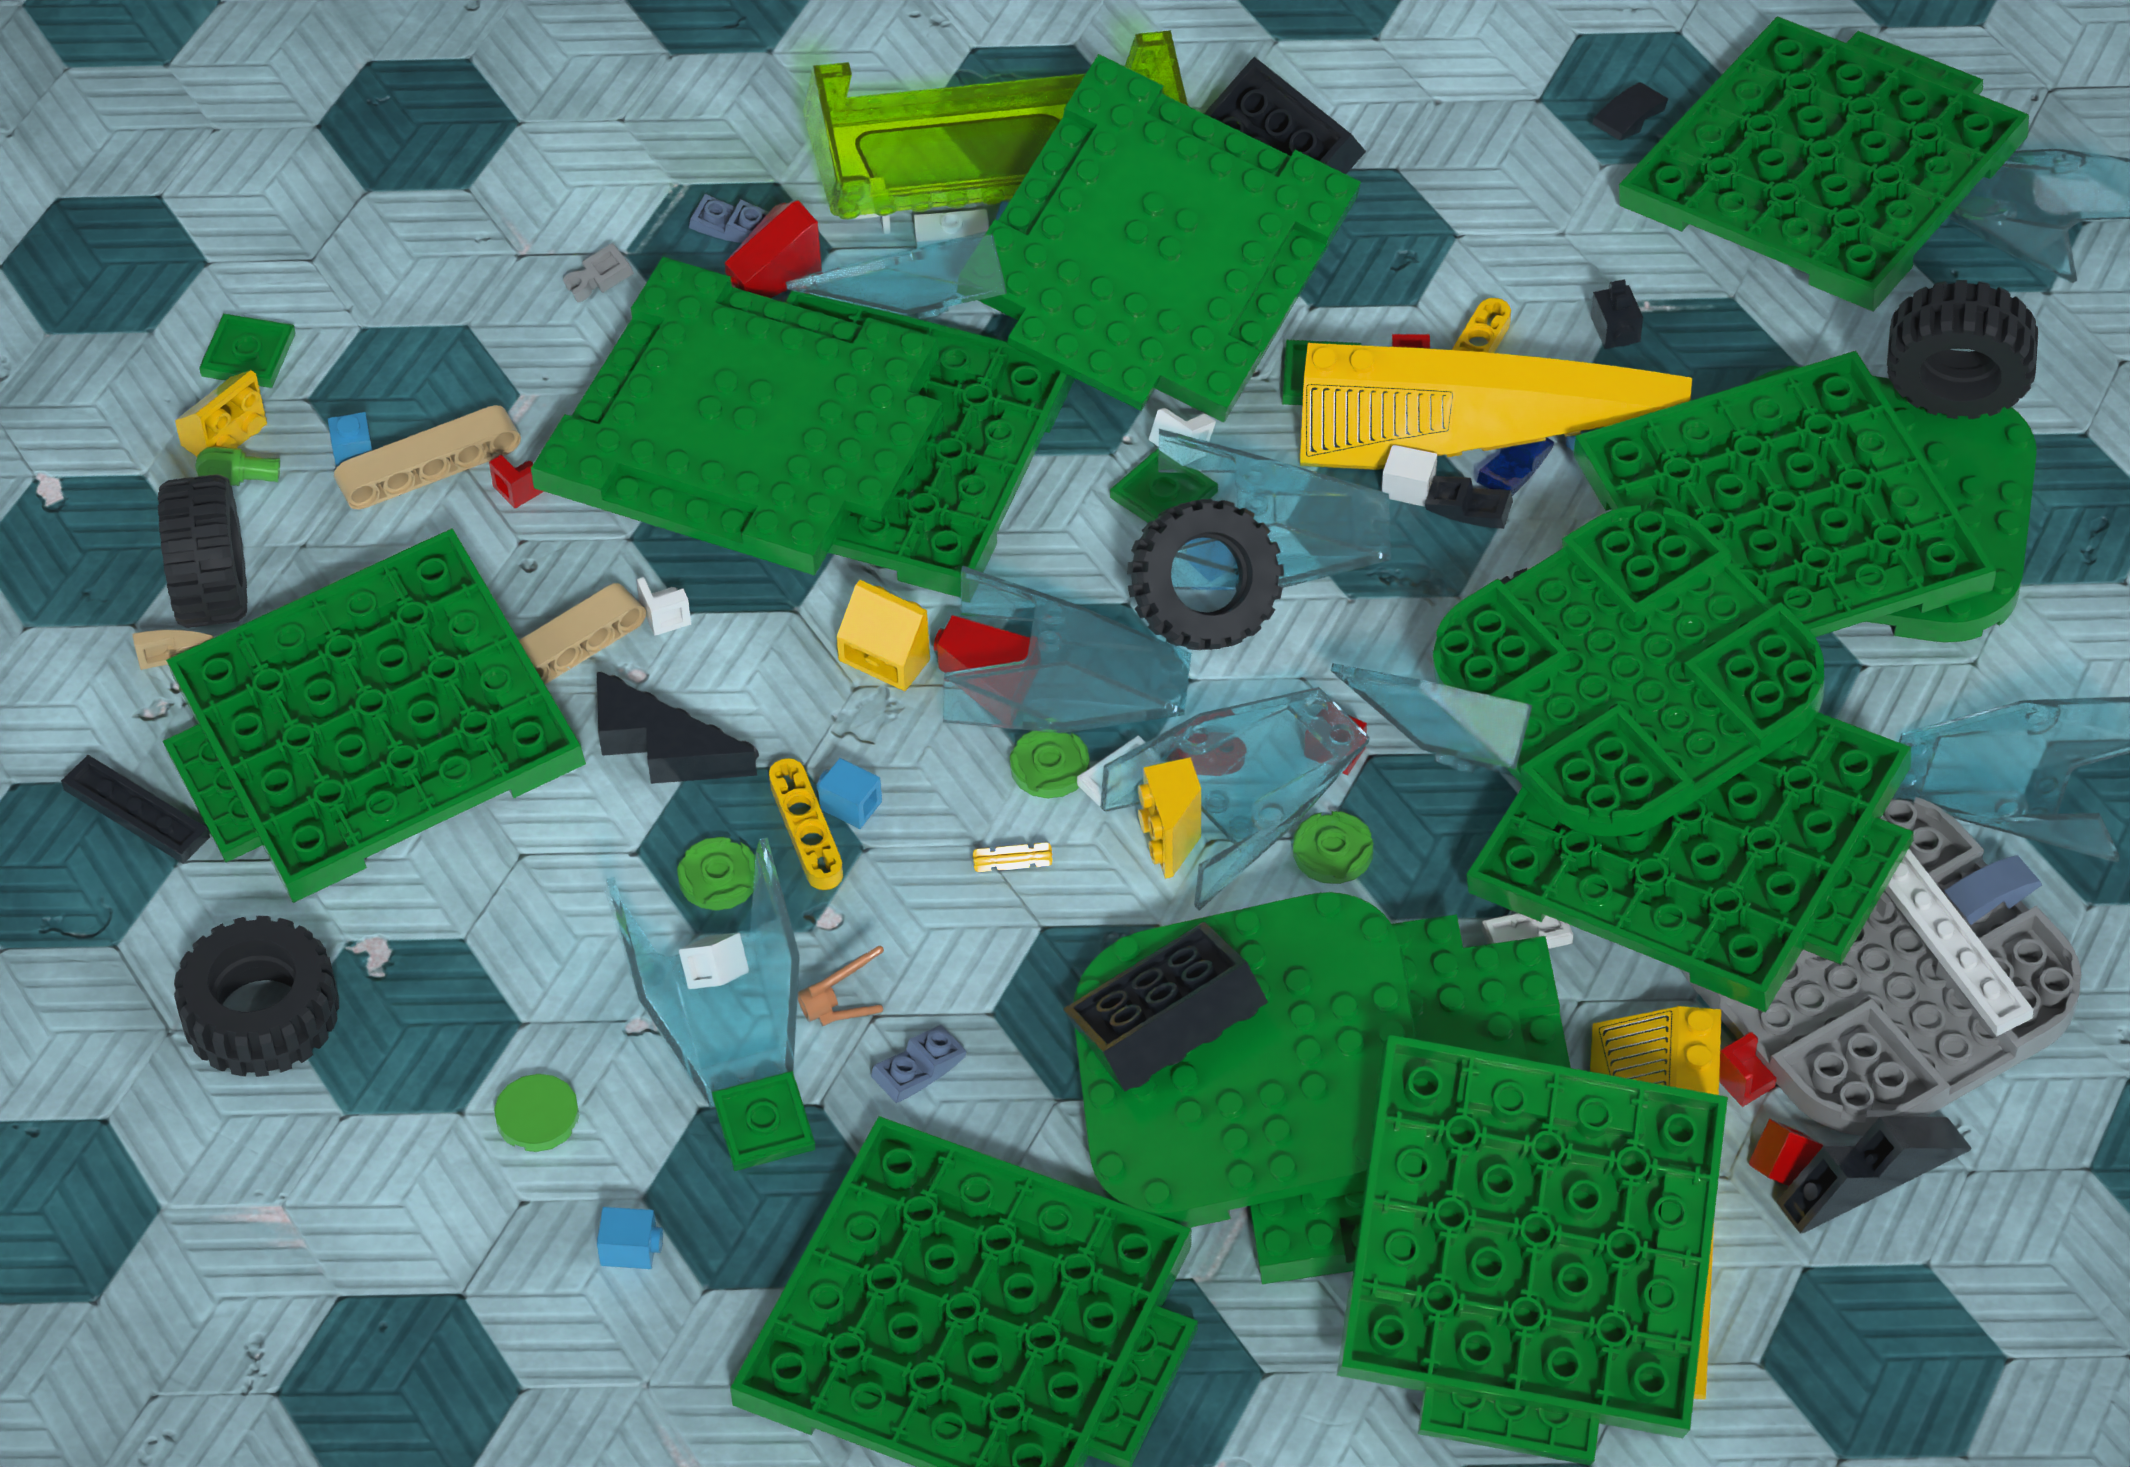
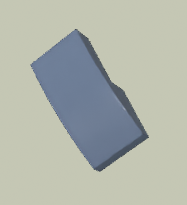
M704 194L690 219L689 228L715 238L742 243L769 212L741 199L738 205L734 207Z
M2018 855L1989 864L1969 874L1944 890V892L1966 921L1972 925L2002 902L2010 909L2042 886V883Z
M940 1025L909 1039L906 1051L875 1064L871 1077L895 1103H898L921 1091L950 1071L965 1058L967 1051Z

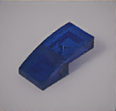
M1546 437V441L1501 448L1500 454L1479 470L1477 483L1488 489L1511 490L1513 496L1530 479L1554 446V441Z

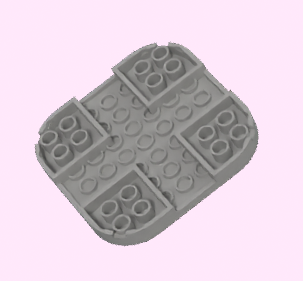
M1915 797L1914 803L1892 799L1883 813L1888 822L1913 831V843L1909 849L1944 894V890L1959 880L1987 866L1982 860L1984 849L1955 818L1937 805ZM1885 890L1842 964L1840 965L1802 950L1766 1013L1691 983L1689 973L1682 970L1688 982L1711 1009H1721L1722 1022L1737 1039L1750 1032H1753L1758 1037L1756 1056L1777 1078L1776 1084L1804 1114L1830 1129L1864 1136L1879 1117H1927L2054 1043L2066 1031L2073 1019L2080 993L2081 967L2075 950L2062 932L2037 906L2028 909L2020 901L2008 909L2002 902L1972 925L1962 916L2033 1008L2032 1019L1996 1036Z

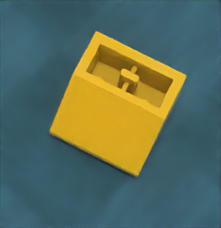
M250 370L230 377L177 418L175 423L181 446L197 457L207 447L237 448L251 436L258 434L267 425L256 373Z
M859 580L855 585L837 634L839 661L906 691L930 660L927 610L913 601H906L889 593L881 586H873Z
M1191 757L1143 767L1144 784L1138 785L1139 799L1143 808L1138 810L1140 826L1143 833H1150L1152 839L1149 841L1150 856L1154 865L1160 864L1165 879L1175 875L1201 838V786Z

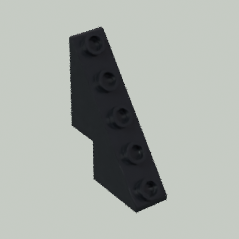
M597 672L598 733L602 756L647 752L651 784L757 776L756 760L759 757V752L751 743L739 741L725 734L717 726L707 725L691 717L685 710L673 708L659 701L653 694L646 691L641 692L627 685L621 678L615 675L609 676L603 672Z
M1879 1117L1855 1146H1823L1776 1202L1798 1232L1803 1234L1970 1151L1972 1148L1948 1117Z

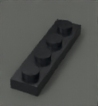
M87 755L61 780L64 791L182 864L210 838L206 826L90 755Z

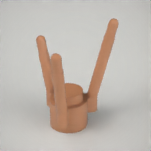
M877 946L868 953H865L821 982L796 992L798 1003L808 1022L819 1018L821 1025L825 1026L837 1020L868 1016L883 1011L881 1005L832 1011V1007L838 1005L832 986L882 954L884 951L882 946Z

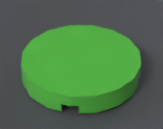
M1045 727L1034 729L1022 735L1017 741V746L1011 751L1010 768L1012 778L1020 789L1032 796L1049 799L1068 795L1079 788L1077 776L1090 768L1087 746L1074 733L1071 732V735L1063 733L1062 728Z
M1332 811V815L1321 816V812L1311 815L1303 821L1294 834L1293 857L1298 868L1309 878L1322 883L1341 884L1355 880L1368 869L1373 859V840L1368 826L1359 818L1342 811Z
M725 837L708 838L692 845L685 852V857L681 863L679 862L677 868L680 890L686 899L700 908L715 911L730 909L745 902L755 891L759 880L757 860L750 848L741 842L740 845L731 842V838Z
M544 1074L523 1076L508 1084L498 1096L494 1108L498 1132L503 1139L514 1147L516 1144L517 1146L524 1147L525 1151L531 1152L550 1150L562 1144L571 1136L572 1129L579 1120L576 1094L570 1086L555 1076Z

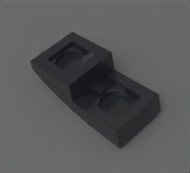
M1639 82L1610 101L1594 117L1592 124L1622 141L1640 133L1645 119L1665 111L1669 98Z
M1434 476L1425 501L1426 510L1462 523L1504 529L1513 498L1511 490L1473 488L1471 478Z

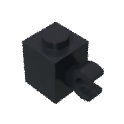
M1625 279L1610 282L1609 289L1593 292L1591 319L1604 349L1628 346L1641 342L1643 315L1630 286L1626 285Z

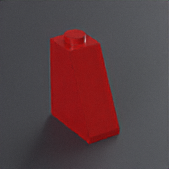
M954 615L951 616L945 629L940 628L935 637L934 651L938 652L939 669L1001 719L1012 723L1041 666L1040 640Z

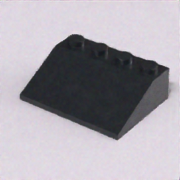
M1255 56L1204 113L1289 156H1292L1293 152L1297 150L1344 174H1347L1366 152L1350 132Z
M1202 922L1063 1010L1109 1075L1126 1092L1130 1088L1144 1085L1149 1081L1151 1075L1164 1067L1179 1063L1186 1057L1188 1052L1199 1045L1216 1040L1220 1037L1223 1030L1236 1022L1253 1017L1258 1009L1267 1004L1268 1001L1248 963L1205 922Z

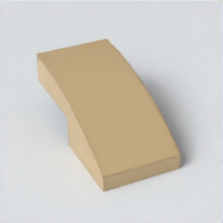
M156 630L132 634L141 670L168 665L167 659L214 638V636L205 633L185 630Z

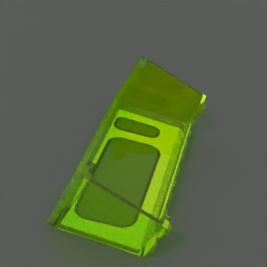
M1171 30L1135 34L1125 67L1164 85L1162 94L1188 106ZM849 62L813 66L803 114L830 212L835 216H839L840 219L850 220L865 214L887 216L896 211L903 210L924 212L932 207L948 206L949 208H960L970 203L979 202L992 205L1003 200L1012 199L1062 119L1065 106L1086 73L847 97L852 77Z

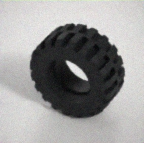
M1956 280L1953 284H1947L1946 281L1935 283L1933 288L1930 289L1925 286L1917 290L1913 297H1907L1892 316L1887 354L1889 380L1902 397L1907 396V401L1916 408L1922 406L1927 413L1936 416L1938 413L1946 414L1947 418L1958 419V416H1968V419H1977L1982 414H1988L1989 416L1998 414L2003 407L2009 409L2019 401V398L2022 399L2031 389V384L2034 382L2038 348L2036 319L2018 297L2011 298V294L2001 287L1997 289L1991 288L1989 283L1978 281V284L1967 283V280ZM1951 349H1969L1974 351H1956Z
M220 474L166 481L159 487L158 492L159 533L167 589L175 620L186 628L240 621L247 613V581L239 518L229 479Z
M1199 499L1179 504L1158 514V518L1148 522L1142 529L1144 533L1142 537L1134 542L1131 552L1134 553L1133 561L1128 562L1127 574H1131L1132 585L1128 586L1130 597H1135L1138 606L1134 609L1140 618H1145L1148 621L1149 626L1147 628L1155 635L1165 637L1166 642L1175 646L1187 647L1190 650H1213L1234 646L1243 642L1244 638L1253 636L1261 630V623L1264 620H1269L1275 611L1272 607L1274 601L1281 598L1283 587L1278 586L1279 576H1284V565H1278L1276 554L1281 553L1277 541H1270L1267 534L1271 531L1265 523H1258L1253 519L1254 513L1246 508L1239 509L1235 507L1233 502L1225 500L1213 501L1212 499ZM1197 538H1211L1223 543L1233 554L1238 566L1239 580L1235 595L1226 606L1213 612H1199L1187 607L1177 596L1172 584L1171 569L1177 551L1189 541Z
M256 916V920L246 921V917L234 919V924L224 927L222 923L211 929L212 934L206 938L203 935L192 945L193 953L190 951L185 953L179 963L181 969L175 974V1002L188 1044L192 1045L194 1052L201 1060L207 1061L209 1059L210 1066L220 1071L230 1068L231 1074L245 1077L247 1072H255L256 1077L269 1076V1071L277 1069L282 1073L292 1069V1063L298 1060L303 1063L313 1056L312 1049L314 1047L320 1049L329 1038L327 1031L331 1032L335 1028L338 1019L336 1012L339 1009V996L331 961L321 941L313 938L312 932L305 927L299 925L295 929L292 921L279 918L277 922L271 921L270 916ZM263 980L278 981L291 987L283 999L263 1010L240 1012L223 1006L225 1000L235 990L252 982Z

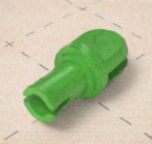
M207 447L198 454L195 468L198 476L214 474L225 476L229 479L232 486H240V483H244L245 479L279 482L280 458L246 456V453L241 448Z

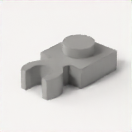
M611 243L582 261L583 271L571 272L563 278V281L568 291L572 290L575 300L582 302L591 295L592 290L596 287L603 293L634 273L624 256Z

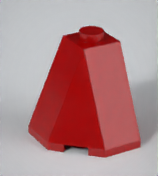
M794 200L787 204L784 202L774 206L726 260V275L731 277L732 287L772 298L822 273L818 222L799 200Z

